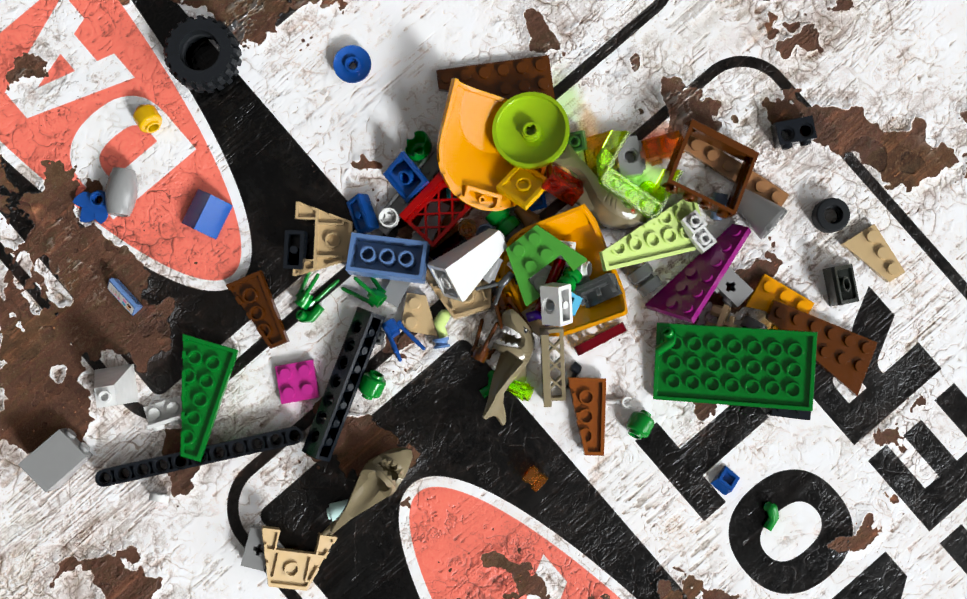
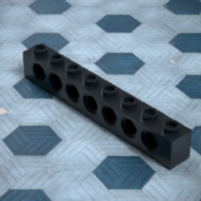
M357 307L302 452L315 459L330 462L386 317Z

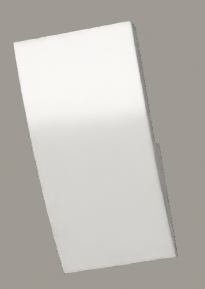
M696 210L680 221L689 239L700 254H703L717 243L716 239L706 229L708 224Z

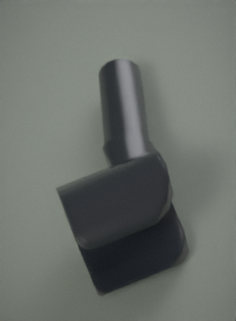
M574 362L569 368L573 372L571 377H577L581 372L582 367L577 362Z

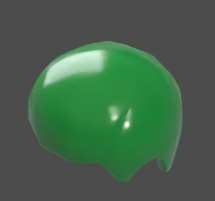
M423 130L415 131L414 138L407 139L405 153L411 160H423L431 153V139Z

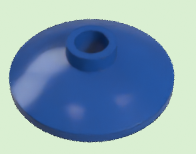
M345 46L334 57V71L344 82L358 83L364 80L370 73V56L360 46ZM352 63L357 64L356 68L351 69L350 65Z

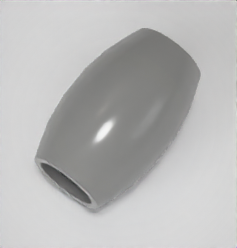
M119 167L112 169L105 189V204L109 215L130 217L135 207L138 193V182L134 170Z

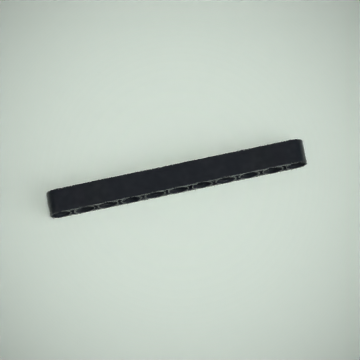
M292 426L207 445L204 451V461L198 462L186 458L185 465L179 462L180 452L112 466L98 471L95 475V481L99 486L106 487L295 445L305 439L306 432L301 426ZM293 430H297L300 433L298 440L292 438L291 433ZM274 434H278L281 437L280 444L273 442L272 437ZM256 438L262 441L261 448L254 446ZM237 442L242 444V452L236 451L235 445ZM218 447H222L224 450L222 457L216 453ZM162 459L165 460L167 463L166 469H163L160 466V461ZM142 464H146V465H147V467H148V472H147V473H144V472L141 470ZM124 468L129 471L128 477H125L122 473ZM105 472L110 476L109 482L104 479Z

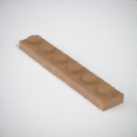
M691 135L684 152L735 184L742 164L720 149ZM752 171L746 189L782 206L790 194Z

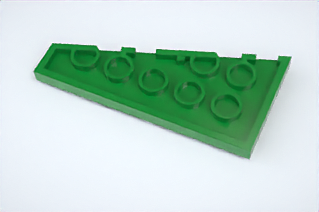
M183 334L182 432L180 456L201 462L239 351Z

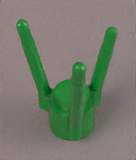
M311 272L306 273L302 285L295 295L296 299L294 302L305 310L309 306L313 308L316 302L335 287L340 280L336 279L317 297L312 299L314 296L310 291L320 275L317 273L308 288L304 290Z
M354 277V280L368 292L367 297L369 299L345 287L341 288V290L368 303L371 307L376 306L378 308L387 299L386 291L372 277L369 278L376 286V288L372 289L360 279Z

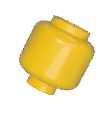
M140 105L133 114V119L142 132L154 133L159 130L162 124V118L153 105Z

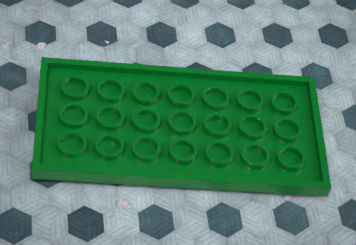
M657 322L656 346L663 342V330L666 327L675 330L676 341L672 348L661 355L655 350L653 399L813 411L818 332Z

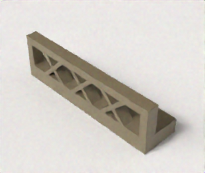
M563 327L540 328L544 407H552V401L566 400ZM549 333H559V339L554 344L549 340ZM554 349L560 353V357L555 362L550 359V353ZM555 367L561 371V374L556 379L550 375V372ZM557 385L561 389L562 395H551V389Z

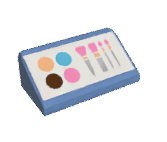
M111 278L109 280L108 290L132 316L135 315L143 305L119 279Z

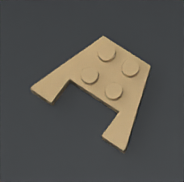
M296 201L295 219L315 220L313 259H305L303 270L293 269L292 276H300L347 262L353 222Z
M427 268L426 281L454 320L491 309L492 288L478 291L474 289L463 302L451 299L442 294L430 269ZM482 279L476 287L489 283Z
M262 525L261 531L268 586L307 591L319 571V566L323 559H326L329 549L336 542L337 536L334 534L323 536L322 533H319L314 552L277 548L280 528Z

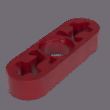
M621 322L580 343L574 349L579 356L624 333L627 329L624 323Z

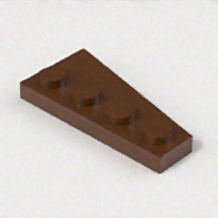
M261 270L226 284L227 288L234 294L238 304L245 310L248 318L255 324L257 331L270 349L290 342Z

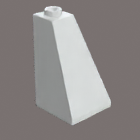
M489 228L427 264L445 297L461 302L467 299L507 248L504 241L505 236L501 231Z
M134 364L94 371V392L97 408L139 402Z

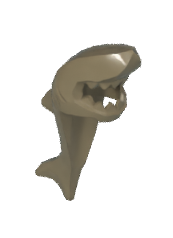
M405 447L393 448L368 460L360 472L347 505L341 514L322 532V535L334 534L353 517L394 494L409 470L413 458L412 450Z

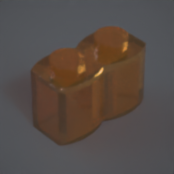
M679 130L641 141L646 164L656 166L662 164L664 159H671L680 136Z

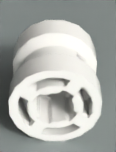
M384 208L379 214V221L385 228L392 229L398 225L399 216L394 209Z

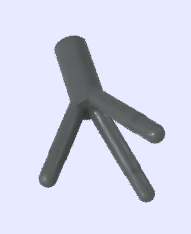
M509 271L499 282L478 286L475 290L498 286L492 297L496 296L493 304L497 305L503 288L515 275Z

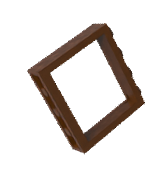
M691 119L683 126L660 186L666 188L665 190L669 193L683 196L682 198L685 201L695 202L699 204L700 208L711 210L718 217L727 219L736 215L759 152ZM690 135L743 161L726 206L672 180Z

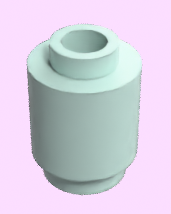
M348 499L329 504V508L326 509L329 520L332 519L334 521L347 505Z

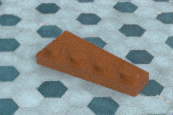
M567 377L583 454L604 456L606 378Z

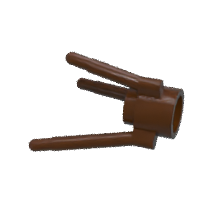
M502 293L498 304L494 305L499 328L501 330L503 328L501 312L509 309L508 305L510 304L513 310L522 317L531 329L525 317L514 304L512 297H507L506 293ZM494 296V297L491 298V300H492L493 303H494V300H495V297H496V296Z
M482 318L480 319L474 345L471 349L473 352L471 357L485 363L487 359L490 360L492 354L496 351L493 348L490 350L487 346L498 327V322H495L484 344H479L478 346L484 322Z

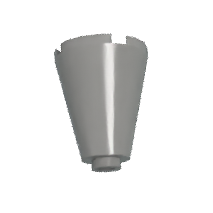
M745 189L738 207L739 212L761 240L777 226L779 220H782L788 212L784 207L748 189Z

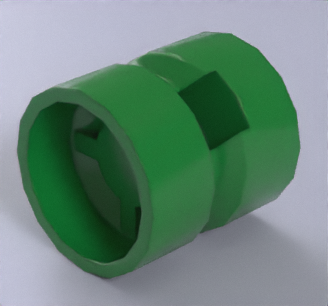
M509 208L502 211H492L485 218L492 227L495 226L496 230L501 231L505 237L521 224L515 215H510L511 210Z

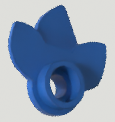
M96 190L93 193L82 192L72 201L75 205L82 207L80 222L87 223L96 219L98 223L102 224L108 218L105 192L102 190ZM99 197L103 199L101 203L97 202Z

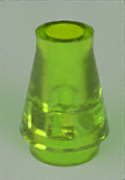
M513 380L507 391L520 400L529 402L534 387L529 383Z

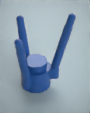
M392 318L383 323L382 329L388 337L399 362L402 361V358L393 338L400 334V329L422 350L426 349L403 326L401 320L396 322Z

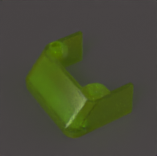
M611 130L596 158L599 184L646 218H657L672 194L667 192L666 188L660 186L666 169H663L656 184L652 181H643L639 186L613 169V166L630 132ZM676 169L672 180L678 182L683 171Z

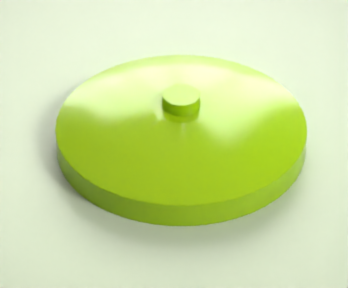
M539 92L520 93L508 99L497 111L492 125V137L499 154L508 163L522 169H538L554 162L565 150L570 136L569 120L563 107L551 96Z

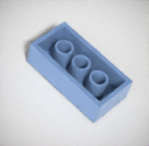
M351 232L345 270L349 275L425 284L430 245L427 241Z

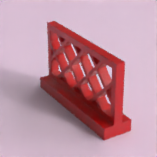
M440 172L399 214L433 248L472 208L465 204V208L462 211L454 212V201L461 200L454 198L452 192L451 198L440 199V191L443 188H448ZM451 201V212H441L440 202ZM430 202H438V212L427 213V205ZM438 215V226H428L427 216ZM441 215H451V223L448 226H441ZM417 216H424L425 226L417 227L412 221ZM428 229H438V237L433 242L428 238Z

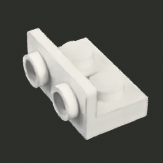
M181 395L143 407L148 421L147 430L153 429L156 432L165 429V424L172 423V426L182 423Z

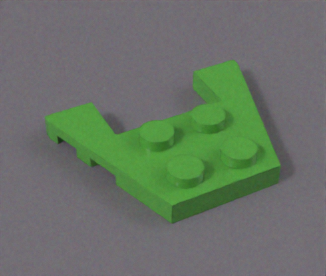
M539 225L534 226L506 248L526 307L540 297V293L529 279L561 255L573 271L588 260L585 256L560 241Z

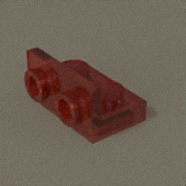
M552 162L547 167V178L541 184V188L568 205L573 206L584 193L583 182Z

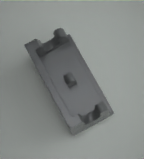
M606 273L575 288L577 295L583 298L581 305H585L586 308H591L622 294L617 278L613 273Z

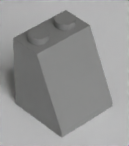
M63 428L55 432L18 465L45 492L61 488L93 454L90 452V447L87 444L80 442L76 438L77 435L73 430Z

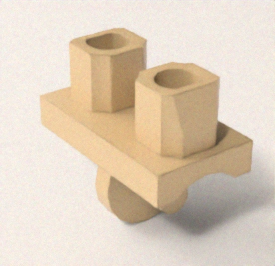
M713 304L710 315L718 317L717 324L707 321L705 325L739 327L734 324L736 319L734 316H730L727 322L731 312L730 306L726 304L724 306Z

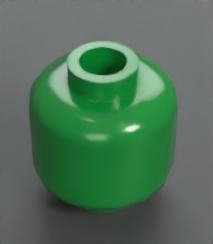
M370 370V372L363 374L358 387L363 398L372 400L382 395L386 386L384 375L375 370Z
M645 410L635 411L631 414L626 428L631 437L641 440L649 436L655 422L649 412Z

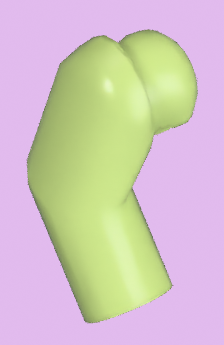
M447 309L441 310L434 320L439 338L448 336L445 326L451 315Z

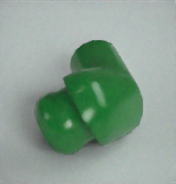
M666 327L663 330V342L655 346L656 351L660 355L675 345L676 332L673 328Z

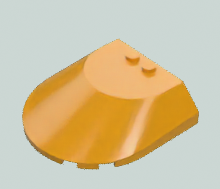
M452 78L437 140V161L443 180L458 199L473 208L485 211H502L515 207L517 204L496 191V186L515 166L508 163L499 154L492 137V125L495 115L508 99L475 89L461 83L457 78ZM546 166L534 170L544 176Z
M585 204L531 224L515 233L506 243L507 247L534 226L539 225L559 240L576 242L575 251L588 259L587 261L592 263L590 280L606 273L615 274L622 294L591 308H586L585 305L582 306L580 304L576 315L573 316V323L561 326L563 327L564 336L622 317L628 313L625 290L617 270L613 269L603 272L599 252L607 248L596 218ZM506 249L499 257L504 261L499 268L495 282H499L509 271L514 274L507 265L509 257ZM554 259L551 263H549L548 265H550V266L552 267L553 264H554L555 259ZM514 278L502 290V293H506L507 297H512L514 304L520 312L538 301L536 299L526 307L519 286L515 284ZM550 333L549 336L558 337L559 333Z

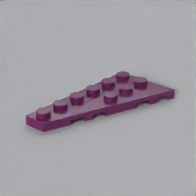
M731 224L716 238L717 243L703 254H699L645 304L647 309L694 323L751 233L750 228Z

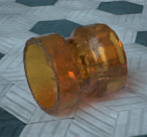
M533 465L521 479L525 483H529L531 489L537 492L546 483L548 477L545 474L539 473L538 468Z

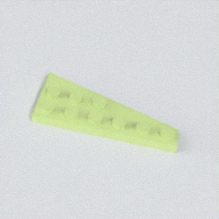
M681 199L599 252L603 272L697 250L680 221L694 210L700 214L698 204Z

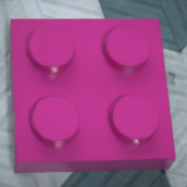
M314 359L275 366L281 404L320 397Z

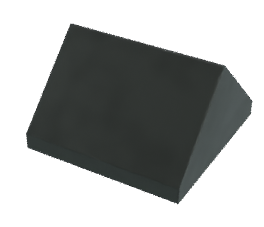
M852 264L822 269L829 306L859 301Z

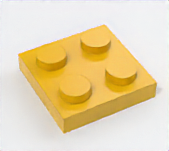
M515 166L496 186V191L524 210H527L551 185V180L534 169H522Z

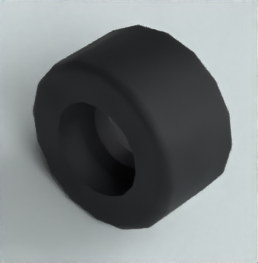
M839 198L824 199L816 204L812 210L811 218L813 225L823 233L840 231L846 227L850 220L849 207ZM828 208L834 209L837 214V220L833 223L827 222L824 217V212Z

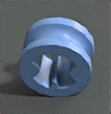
M449 337L433 339L432 342L435 343L433 349L450 347V344H448Z

